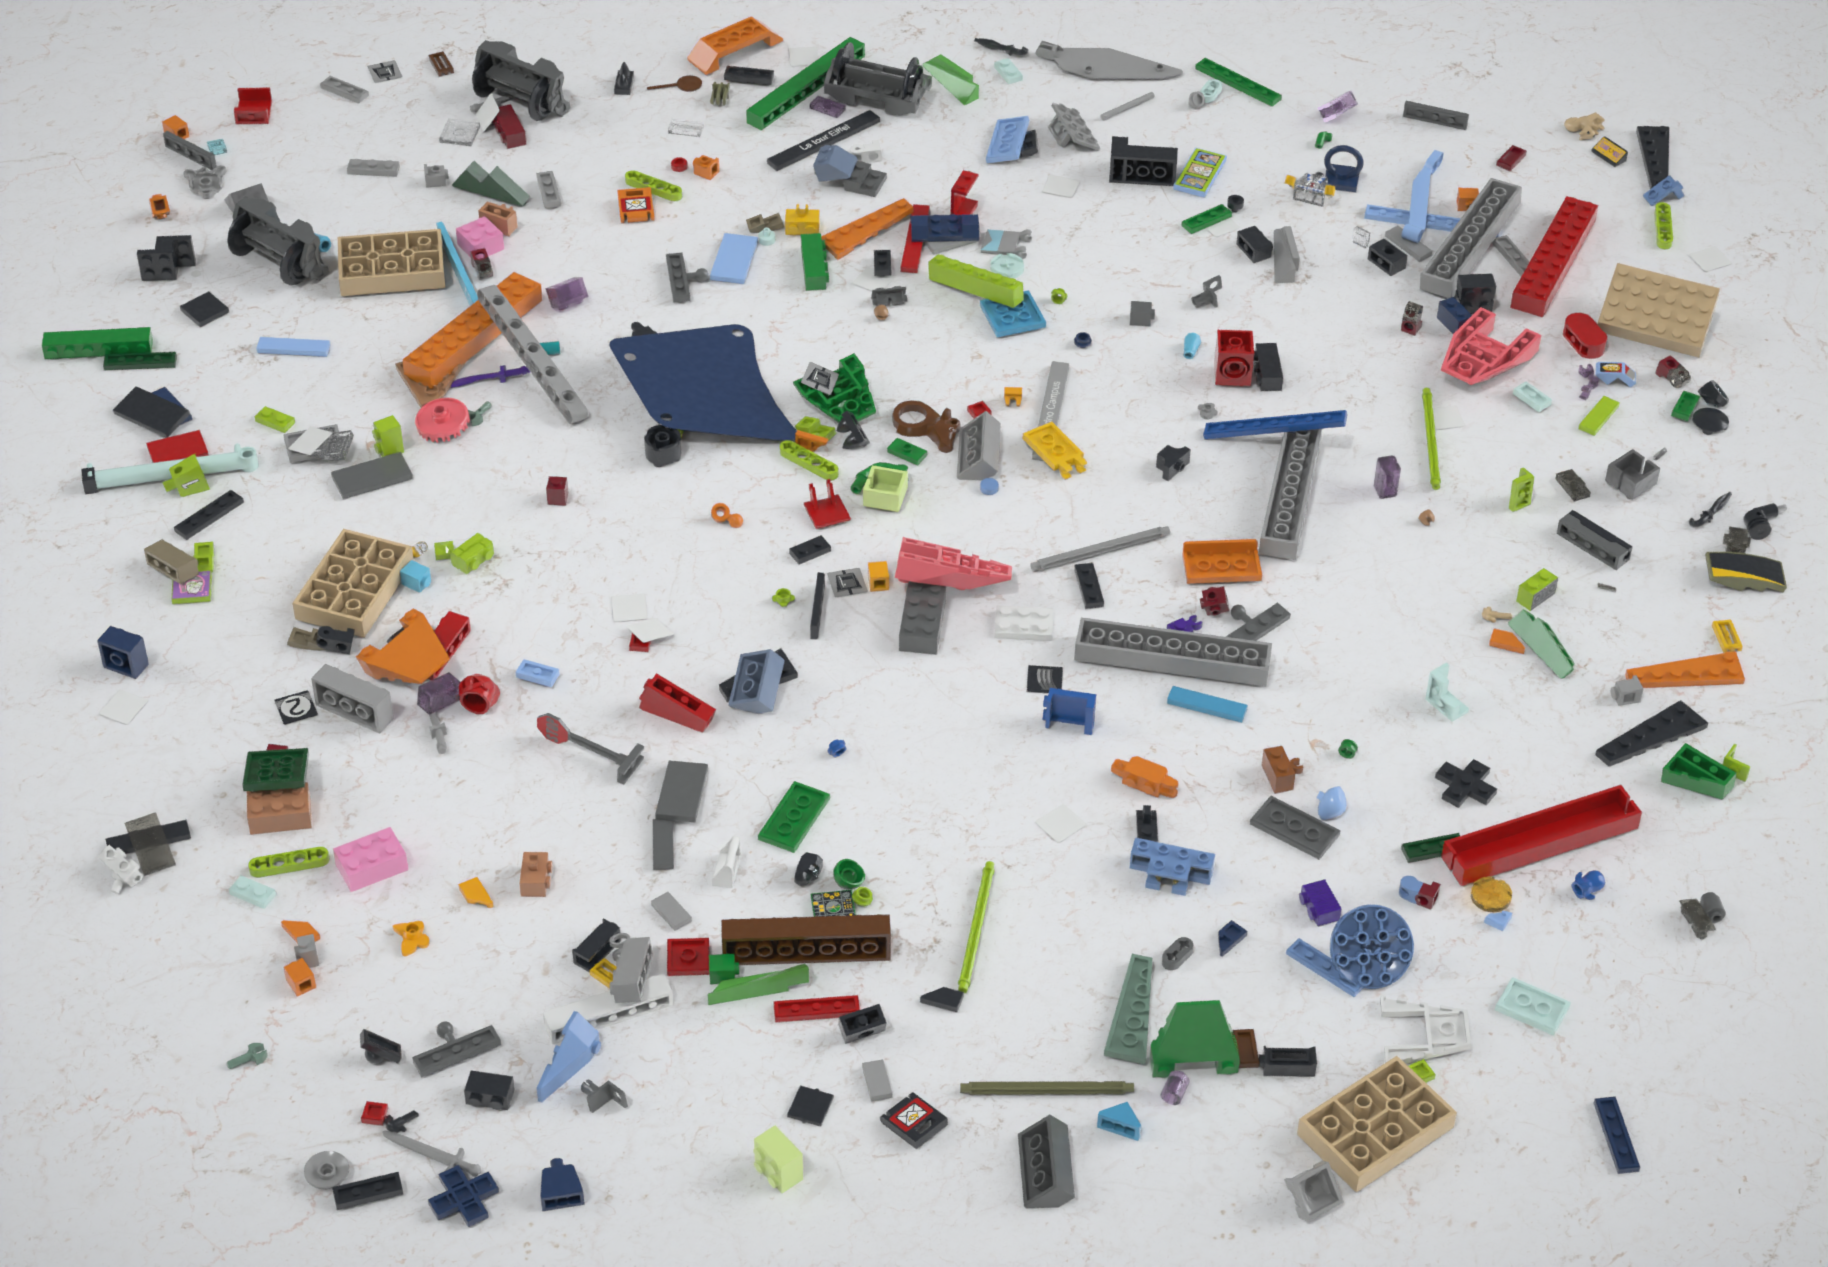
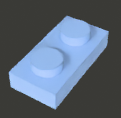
M523 659L516 671V678L552 687L560 675L558 668Z

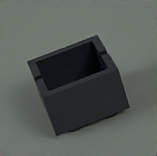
M1493 274L1458 275L1457 290L1455 291L1454 298L1470 314H1474L1480 307L1492 312L1493 299L1495 298L1497 287Z

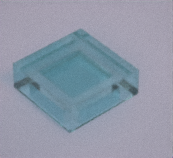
M223 139L207 142L210 153L214 155L227 153Z

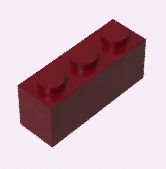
M512 105L499 106V112L492 120V124L495 125L497 134H500L501 142L505 143L507 149L526 145L525 130Z

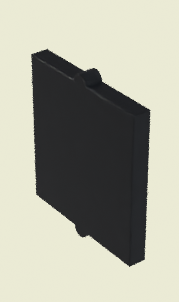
M800 1085L787 1113V1117L802 1121L803 1124L810 1123L821 1127L834 1095L819 1091L818 1088L812 1089Z

